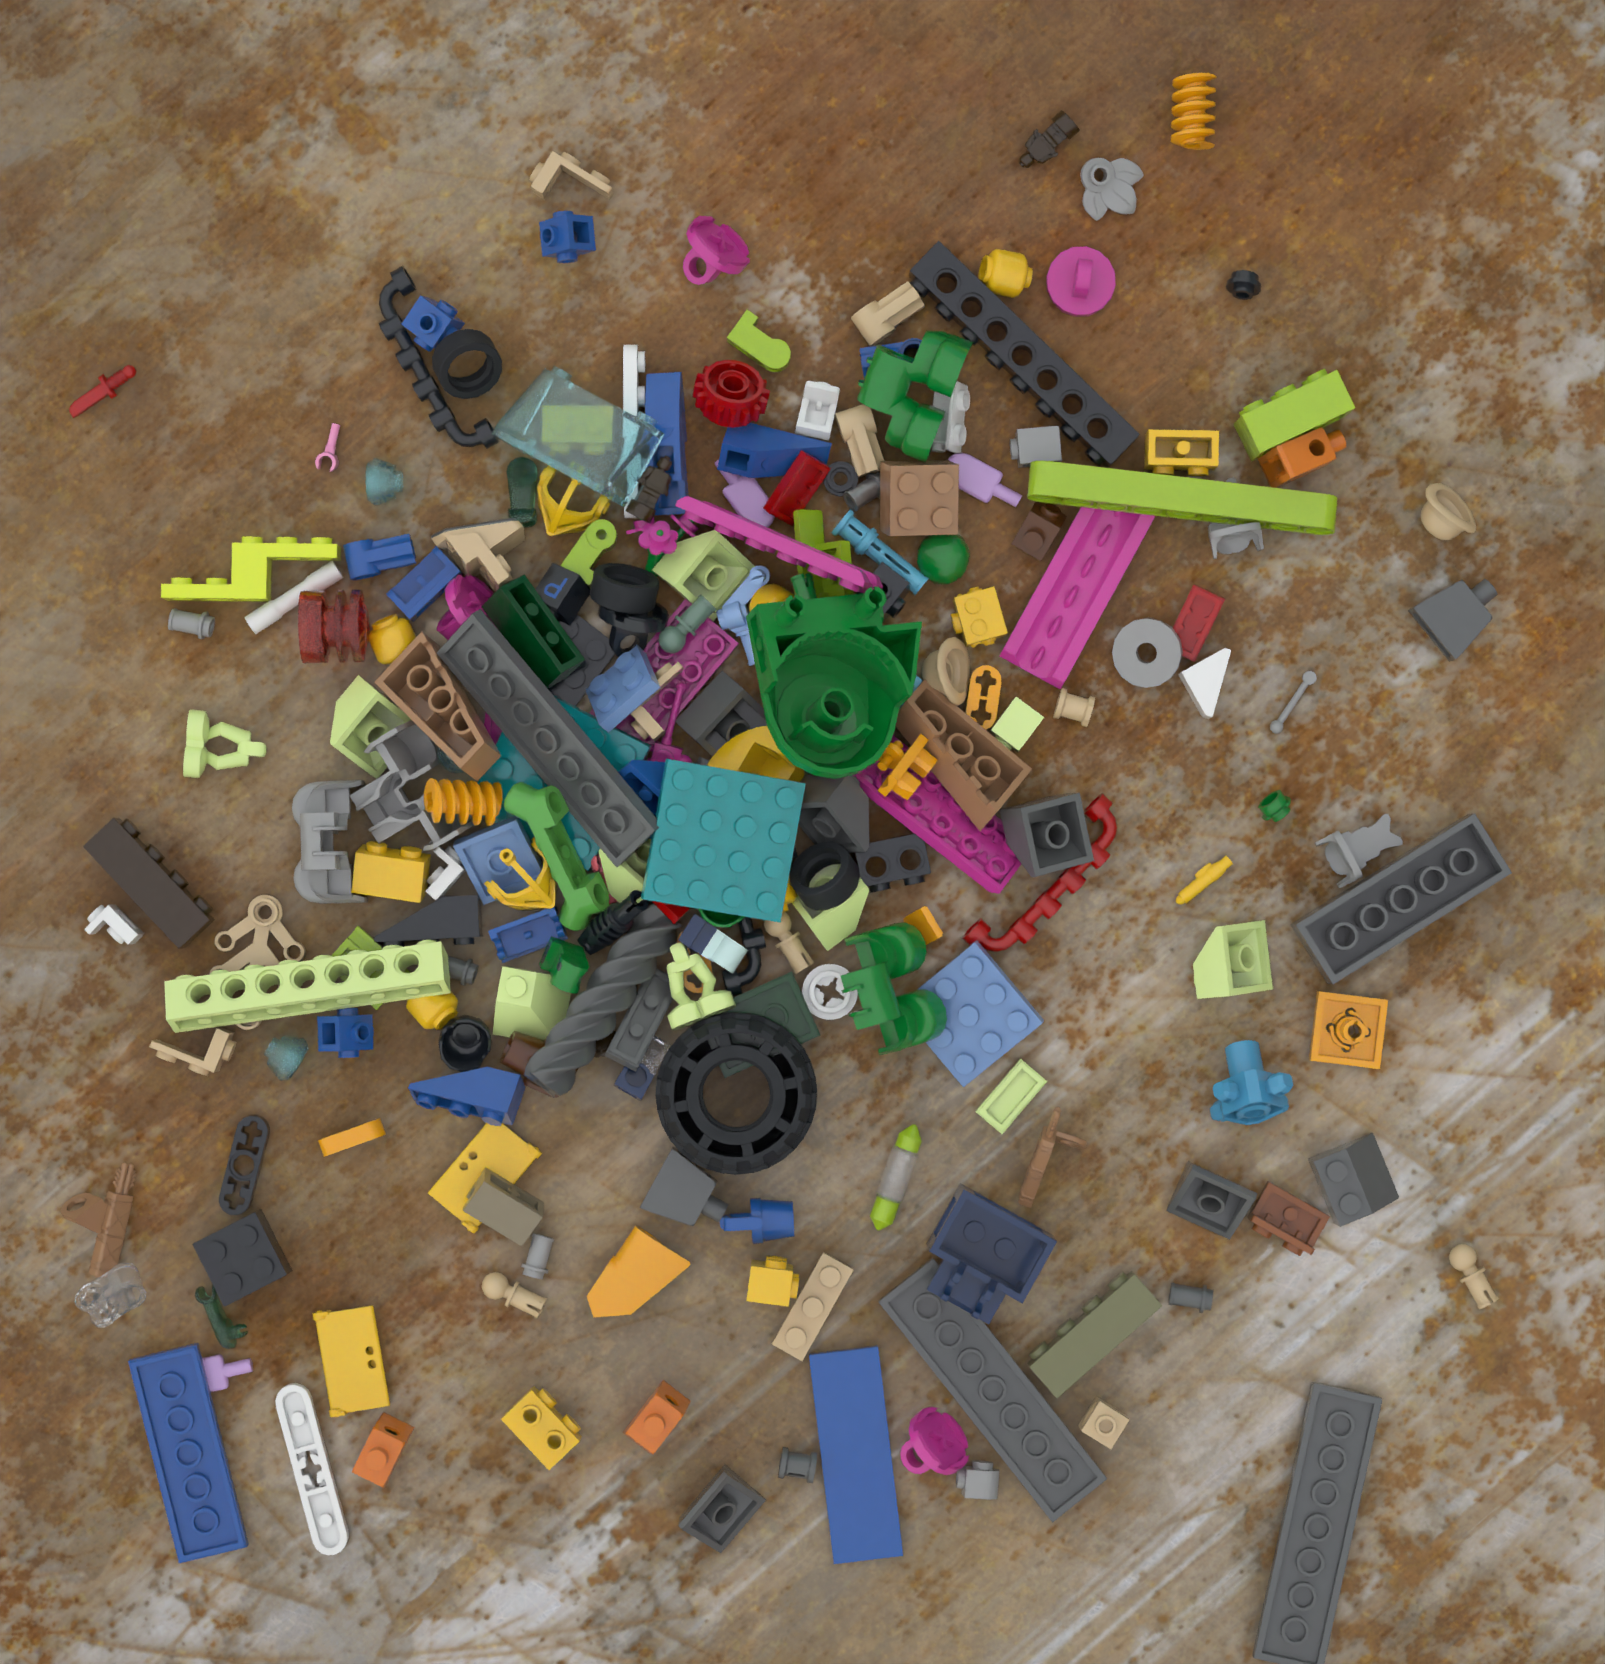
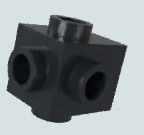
M882 562L873 573L880 577L883 585L882 590L886 594V603L882 607L884 623L889 616L895 618L904 608L906 601L903 599L909 593L910 583Z

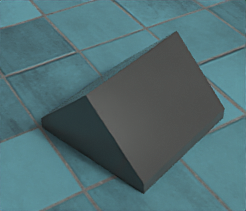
M1188 1161L1166 1211L1230 1240L1254 1203L1257 1193Z
M724 1464L680 1516L678 1526L691 1536L722 1553L766 1499Z

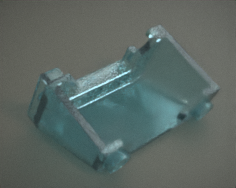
M553 366L551 371L543 369L497 422L491 434L516 450L541 461L624 508L638 484L637 478L642 476L665 434L655 428L657 421L640 411L634 416L570 382L572 375L556 366Z

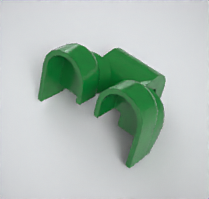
M927 330L915 358L881 345L876 346L873 357H867L866 362L870 365L864 380L858 381L861 389L857 400L874 410L892 416L884 439L890 446L901 449L905 455L926 463L946 411L925 403L920 404L907 396L912 382L926 384L930 390L951 398L958 376L973 342L945 331Z
M900 922L845 938L846 946L855 944L862 968L840 976L844 987L841 991L842 994L854 990L858 992L863 1009L849 1014V1017H853L857 1030L877 1024L880 1025L886 1047L878 1049L879 1056L920 1045L939 1037L944 1031L947 1022L946 1008L942 1000L935 993L926 989L914 990L896 996L891 979L913 973L924 963L927 951L921 932L911 924Z

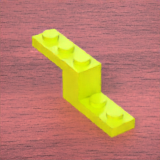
M242 537L241 543H232L231 584H227V579L206 578V584H192V578H171V584H161V598L167 601L268 602L271 600L272 560L341 561V547L338 544H332V538L325 537L311 538V544L297 543L298 538L277 537L276 543H263L262 537Z

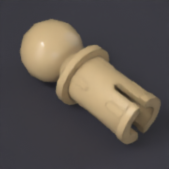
M784 912L782 913L781 923L765 920L764 927L769 935L779 938L781 942L775 946L776 948L780 947L794 973L797 974L812 965L814 961L802 945L798 937L800 933L797 932L792 935L790 932L792 922L789 915Z
M1458 1244L1452 1248L1449 1255L1450 1264L1455 1269L1463 1271L1464 1276L1459 1280L1461 1283L1465 1282L1478 1309L1491 1305L1490 1302H1496L1499 1298L1495 1295L1483 1273L1486 1269L1484 1266L1480 1268L1475 1266L1477 1260L1475 1250L1467 1244Z
M489 1273L482 1281L483 1293L489 1299L496 1300L503 1297L507 1299L506 1307L512 1305L534 1316L536 1319L539 1318L544 1308L543 1305L546 1304V1297L521 1287L519 1281H516L514 1286L509 1285L507 1277L502 1273Z

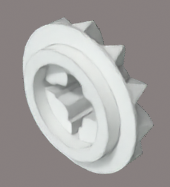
M824 964L816 967L807 975L803 983L802 994L812 1014L822 1019L834 1020L845 1016L852 1010L857 1000V990L843 994L841 991L844 987L840 976L850 973L847 969L835 964ZM836 977L838 978L836 990L840 992V995L844 996V999L832 997L823 1006L824 993L815 986L816 984L828 986Z

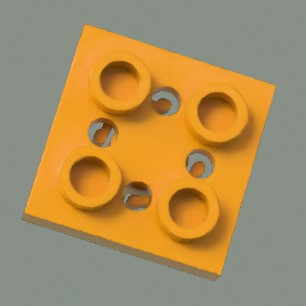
M1317 991L1309 1060L1380 1069L1388 1000ZM1347 1008H1353V1009H1354V1011H1353V1010H1349V1011H1348V1013H1349L1350 1015H1353V1017H1352V1016H1346L1345 1012H1346ZM1328 1023H1333V1024L1335 1025V1030H1334V1027H1333L1332 1025H1330V1026H1329L1330 1033L1327 1032V1030H1326L1327 1024H1328ZM1341 1047L1344 1048L1345 1050H1349V1051H1348V1052H1343L1342 1049H1341Z

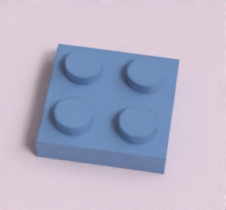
M636 645L629 652L620 655L616 663L604 674L595 677L590 686L585 690L599 725L609 733L661 687L647 654Z
M516 816L454 841L453 847L483 905L498 900L494 899L486 891L488 888L484 883L487 880L489 882L493 880L506 894L515 893L529 887L527 882L512 866H506L499 857L501 850L510 849L516 856V862L534 881L543 868L537 852L531 846L530 838L520 819Z

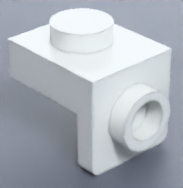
M806 381L795 434L829 441L839 398V387L831 386L825 382Z

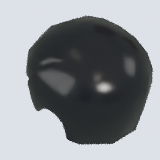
M469 1015L450 1019L444 1025L438 1039L441 1060L450 1069L459 1072L480 1068L483 1060L491 1051L492 1040L489 1027L480 1018Z

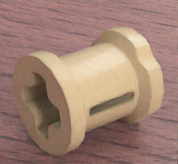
M1061 688L1053 718H1069L1079 721L1081 726L1087 727L1094 707L1095 697L1090 696L1088 699L1069 694L1067 689Z

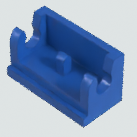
M436 546L386 594L414 622L445 592L449 581L457 575H463V573Z
M554 906L551 909L539 911L489 930L488 932L496 946L499 960L505 963L545 948L551 936L561 940L568 939L565 928L559 921L557 907Z

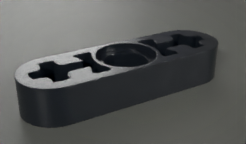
M250 1115L243 1118L236 1128L219 1195L220 1207L230 1215H239L247 1211L253 1201L270 1135L268 1122L259 1115ZM253 1121L258 1123L257 1129L262 1130V1135L256 1136L252 1143V1147H259L258 1153L251 1149H239L240 1143L243 1145L248 1144L249 1133L244 1132L245 1126H251ZM240 1155H248L254 1162V1169L248 1175L238 1173L235 1168V1161ZM231 1176L238 1181H250L249 1187L246 1185L241 1186L240 1197L245 1198V1202L238 1204L236 1208L231 1207L232 1201L227 1199V1195L233 1194L237 1187V1183H230Z

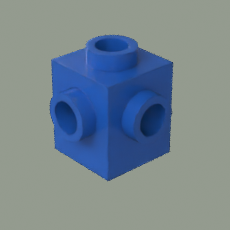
M558 211L553 213V218L539 222L542 257L557 258V263H573L578 261V256L596 251L593 216L575 215L573 211Z
M420 295L402 322V325L416 335L414 341L419 346L431 352L433 348L436 349V346L444 337L461 330L465 323L455 316L458 310L446 301L440 299L437 302L434 299Z
M358 1008L338 1009L335 1016H317L318 1052L338 1051V1058L360 1057L359 1050L373 1049L374 1028L372 1014L358 1015Z

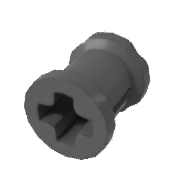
M783 1447L778 1478L784 1479L785 1476L803 1478L807 1480V1483H813L817 1452H812L808 1455L790 1452L787 1447Z

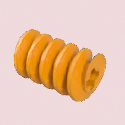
M1189 73L1173 79L1172 86L1178 90L1172 94L1173 102L1177 103L1171 110V114L1177 117V119L1171 122V128L1177 131L1171 135V142L1173 144L1193 150L1214 148L1215 144L1205 141V137L1215 134V130L1205 127V123L1215 121V116L1206 113V109L1216 106V102L1206 99L1207 95L1216 93V88L1206 85V82L1216 79L1217 76L1214 74Z
M430 778L424 789V807L427 812L431 813L434 823H439L442 814H445L446 823L452 824L455 814H458L461 825H465L469 815H471L474 825H479L482 816H485L486 825L492 826L502 805V787L499 782L492 785L488 781L478 784L476 781L470 780L465 784L462 780H454L451 783L448 779H441L438 782L436 779Z

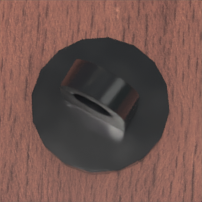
M657 602L654 609L642 614L617 612L600 605L598 610L599 617L612 625L609 645L617 657L625 652H629L636 645L644 651L648 634L663 631L667 627L669 618L666 608ZM629 635L635 636L632 646L625 649L620 648V643L624 637Z

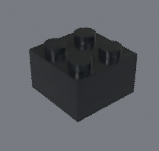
M262 1209L192 1244L224 1307L293 1271Z

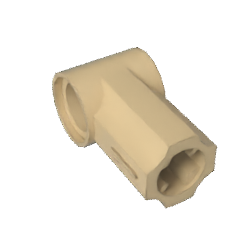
M907 281L877 302L875 300L864 306L851 317V320L869 346L872 347L891 335L896 330L895 327L923 309L925 305L915 288Z
M862 404L835 413L843 442H847L857 476L862 477L867 476L869 473L879 472L880 461H884L875 434L877 433V427L871 408Z

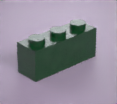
M525 574L501 586L482 606L499 632L547 689L566 679L585 660Z

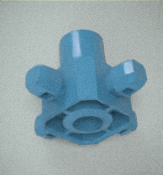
M1244 1040L1228 1045L1225 1048L1230 1077L1213 1086L1214 1097L1218 1101L1214 1102L1210 1108L1211 1118L1221 1122L1230 1121L1243 1125L1259 1124L1289 1109V1102L1284 1094L1288 1093L1293 1087L1291 1075L1281 1072L1271 1073L1264 1071L1260 1046L1256 1041Z

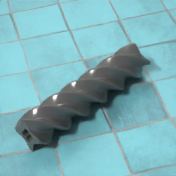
M654 904L649 905L645 911L634 918L631 929L611 947L607 961L591 974L586 990L577 995L570 1003L565 1019H562L550 1030L546 1038L545 1047L539 1049L529 1059L524 1076L539 1085L554 1098L555 1094L561 1096L571 1090L575 1082L576 1069L592 1061L596 1052V1040L603 1039L613 1032L616 1026V1012L628 1009L634 1003L637 994V984L646 982L654 976L657 968V956L670 952V947L676 944L677 929L683 926L678 922L674 924Z

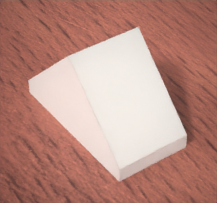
M1224 648L1178 674L1203 718L1210 719L1213 717L1230 657V649Z

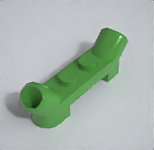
M522 781L511 787L505 798V811L528 822L535 836L536 845L542 851L550 867L551 876L558 883L565 898L558 916L560 923L565 928L573 931L583 930L588 926L592 914L603 912L609 906L610 899L607 887L599 871L587 874L561 821L569 811V808L559 789L550 785L538 790Z

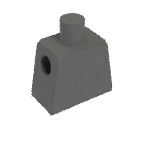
M1483 579L1472 589L1463 580H1460L1413 606L1408 612L1450 662L1457 659L1492 620V615L1484 605L1497 596L1498 593L1486 579Z
M672 1147L640 1208L694 1226L700 1213L719 1223L729 1204L711 1195L717 1180L696 1163L689 1160L677 1148Z

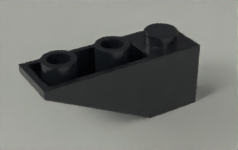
M479 895L441 897L375 936L374 942H383L384 947L388 945L404 947L405 941L418 940V942L434 940L439 942V939L453 938L454 945L475 944L474 937H483L481 899Z

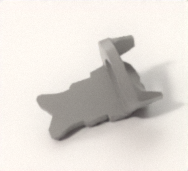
M1228 478L1226 482L1236 483V478ZM1210 522L1208 526V537L1213 559H1217V552L1231 554L1243 551L1248 547L1252 539L1257 551L1264 549L1260 522L1241 525Z
M1389 814L1382 815L1375 824L1368 828L1361 827L1352 833L1349 831L1344 833L1336 831L1315 842L1316 847L1328 843L1325 847V856L1330 863V867L1337 874L1346 875L1345 878L1337 883L1338 888L1362 878L1361 869L1367 865L1366 861L1379 856L1381 850L1403 844L1401 837L1390 832L1391 818Z

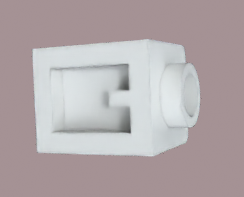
M438 846L434 850L448 864L446 869L439 866L427 880L430 887L426 892L435 900L443 897L466 871L464 866L461 865L462 862L456 851L451 846H448L446 850Z
M115 904L108 905L106 908L100 905L87 918L90 924L84 929L89 935L96 934L107 923L110 926L107 932L120 944L124 941L127 944H135L144 935Z

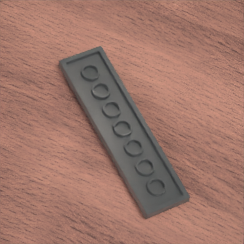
M479 609L472 613L440 648L437 655L548 786L552 785L559 789L569 808V812L616 867L620 866L660 828L656 825L657 818L483 611Z
M932 1257L878 1300V1302L1053 1523L1106 1481L1107 1477L982 1320L972 1317L969 1312L949 1301H943L939 1296L926 1289L939 1267Z
M1312 1382L1252 1653L1255 1659L1277 1664L1325 1663L1381 1409V1397Z

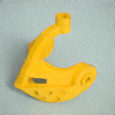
M549 463L547 468L545 467L540 474V481L537 487L538 506L545 523L546 533L549 536L585 531L593 521L600 519L602 514H606L610 507L612 496L601 494L591 511L581 513L566 509L577 486L585 481L586 470L583 467H575L573 469L572 481L560 504H558L548 492V487L557 471L555 465Z
M535 837L531 839L533 841L531 846L544 859L543 868L535 881L516 862V856L510 849L501 850L499 854L501 861L506 866H512L527 882L529 887L517 893L506 894L493 880L490 882L487 880L484 883L488 888L486 891L494 899H498L502 904L516 910L553 908L556 902L558 883L552 878L550 867L542 851L538 849Z

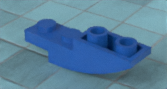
M682 372L648 373L646 375V466L658 468L657 462L661 456H667L672 461L669 471H665L672 478L669 484V495L660 494L654 508L656 510L655 515L685 514L686 511L675 506L677 500L688 496L685 456L687 432Z

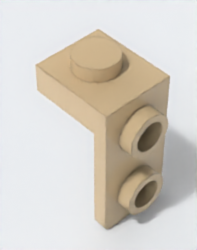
M552 151L545 164L541 162L537 164L529 179L533 182L530 186L532 192L543 200L546 199L563 171L607 199H610L613 195L612 187L609 186L610 180L595 170L591 174L579 167L581 162L566 152H563L560 156Z
M668 662L655 673L661 688L631 713L635 718L631 726L644 740L650 735L656 741L665 733L643 705L684 670L679 662L674 666Z
M223 1027L216 1028L205 1058L158 1039L152 1040L149 1047L157 1050L155 1056L163 1060L175 1063L177 1058L190 1063L188 1069L208 1076L209 1071L213 1073L220 1071L223 1061L231 1059L236 1047V1042L232 1041L235 1032Z

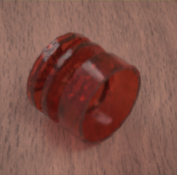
M324 590L301 591L298 603V637L302 662L304 664L328 663L331 647H336L340 663H347L349 647H351L353 661L364 662L366 648L369 643L370 622L363 591L352 590L350 604L348 605L345 590H338L334 606L329 605V600Z

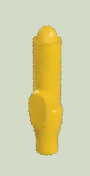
M1224 856L1213 864L1208 863L1195 874L1196 879L1178 893L1176 903L1179 905L1187 904L1211 883L1217 881L1233 865L1232 861L1227 856Z

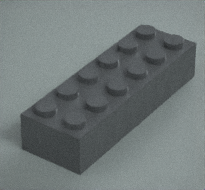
M1467 814L1290 925L1326 983L1335 984L1512 872L1476 814Z

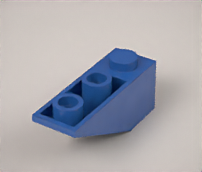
M753 423L742 427H727L717 470L748 478L784 476L801 450L827 465L832 443Z
M483 1067L410 1083L408 1087L416 1104L423 1108L434 1110L436 1107L445 1108L451 1114L462 1118H467L469 1115L481 1117L484 1122L494 1126H501L502 1123L513 1125L526 1088L520 1074L491 1067Z

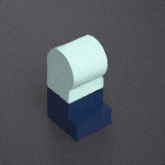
M696 914L693 915L678 939L684 945L708 960L714 961L731 973L735 972L748 951Z

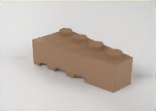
M421 632L374 683L460 769L478 781L501 757V754L458 678L437 655L440 646L424 632Z
M925 679L899 709L896 722L897 729L910 745L914 743L920 734L929 739L923 748L938 760L931 771L979 831H981L1030 773L1032 768L959 707L951 703L946 696L932 688Z

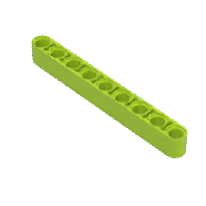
M1041 460L1030 463L1027 498L1036 502L1229 525L1260 522L1263 529L1314 535H1330L1335 533L1337 497L1330 494Z

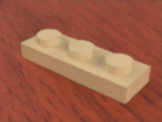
M823 1252L775 1336L772 1345L803 1361L854 1268Z

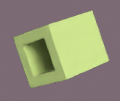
M1015 697L989 732L1009 750L1013 749L1019 752L1044 717L1018 697Z

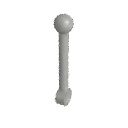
M1307 671L1303 674V682L1279 718L1271 722L1270 730L1273 733L1279 734L1283 731L1284 721L1308 685L1316 682L1317 676L1314 672Z

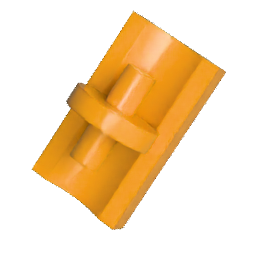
M920 734L905 753L902 751L903 744L900 741L890 742L879 758L878 768L882 771H886L887 768L893 770L877 790L879 793L886 797L893 790L906 800L912 796L921 784V781L909 773L907 769L911 768L924 778L938 761L923 748L929 739Z

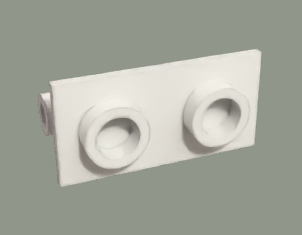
M957 381L951 398L934 391L933 406L946 411L933 441L931 451L945 452L946 449L955 454L961 453V447L966 442L967 431L964 419L965 411L970 406V393L967 385Z

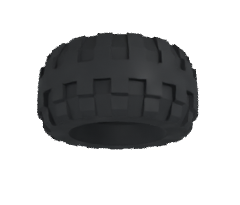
M731 1012L705 1018L689 1027L675 1040L661 1063L656 1081L655 1096L657 1112L662 1127L670 1141L683 1155L705 1169L722 1174L739 1175L755 1173L770 1168L785 1159L797 1148L806 1136L813 1121L817 1103V1084L811 1060L793 1034L780 1024L766 1017L752 1013ZM730 1033L754 1035L764 1039V1042L760 1048L747 1044H734L731 1042ZM718 1036L720 1046L712 1050L708 1039ZM775 1046L781 1053L770 1057L769 1053ZM733 1060L745 1061L756 1066L766 1077L770 1090L769 1103L765 1112L753 1123L741 1127L727 1126L718 1122L708 1112L703 1099L704 1084L710 1072L718 1065Z

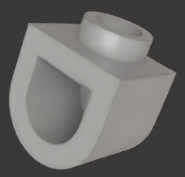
M973 1460L972 1466H964L956 1472V1488L961 1489V1494L964 1498L998 1499L1000 1470L993 1468V1462Z

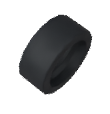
M464 329L444 337L436 346L432 356V367L444 391L453 397L469 399L479 397L490 391L498 382L502 373V359L489 336L478 330ZM473 350L485 353L486 359L483 366L472 375L459 378L450 376L448 373L450 364L462 353Z
M607 563L599 565L594 569L590 596L594 602L607 609L622 613L642 614L650 612L655 608L659 579L651 572L639 567L620 563Z
M820 842L810 846L797 857L792 864L789 878L790 885L807 907L814 910H828L839 906L852 895L857 888L860 873L858 865L843 845L836 842ZM832 864H841L839 871L829 882L819 887H809L810 881L821 869Z

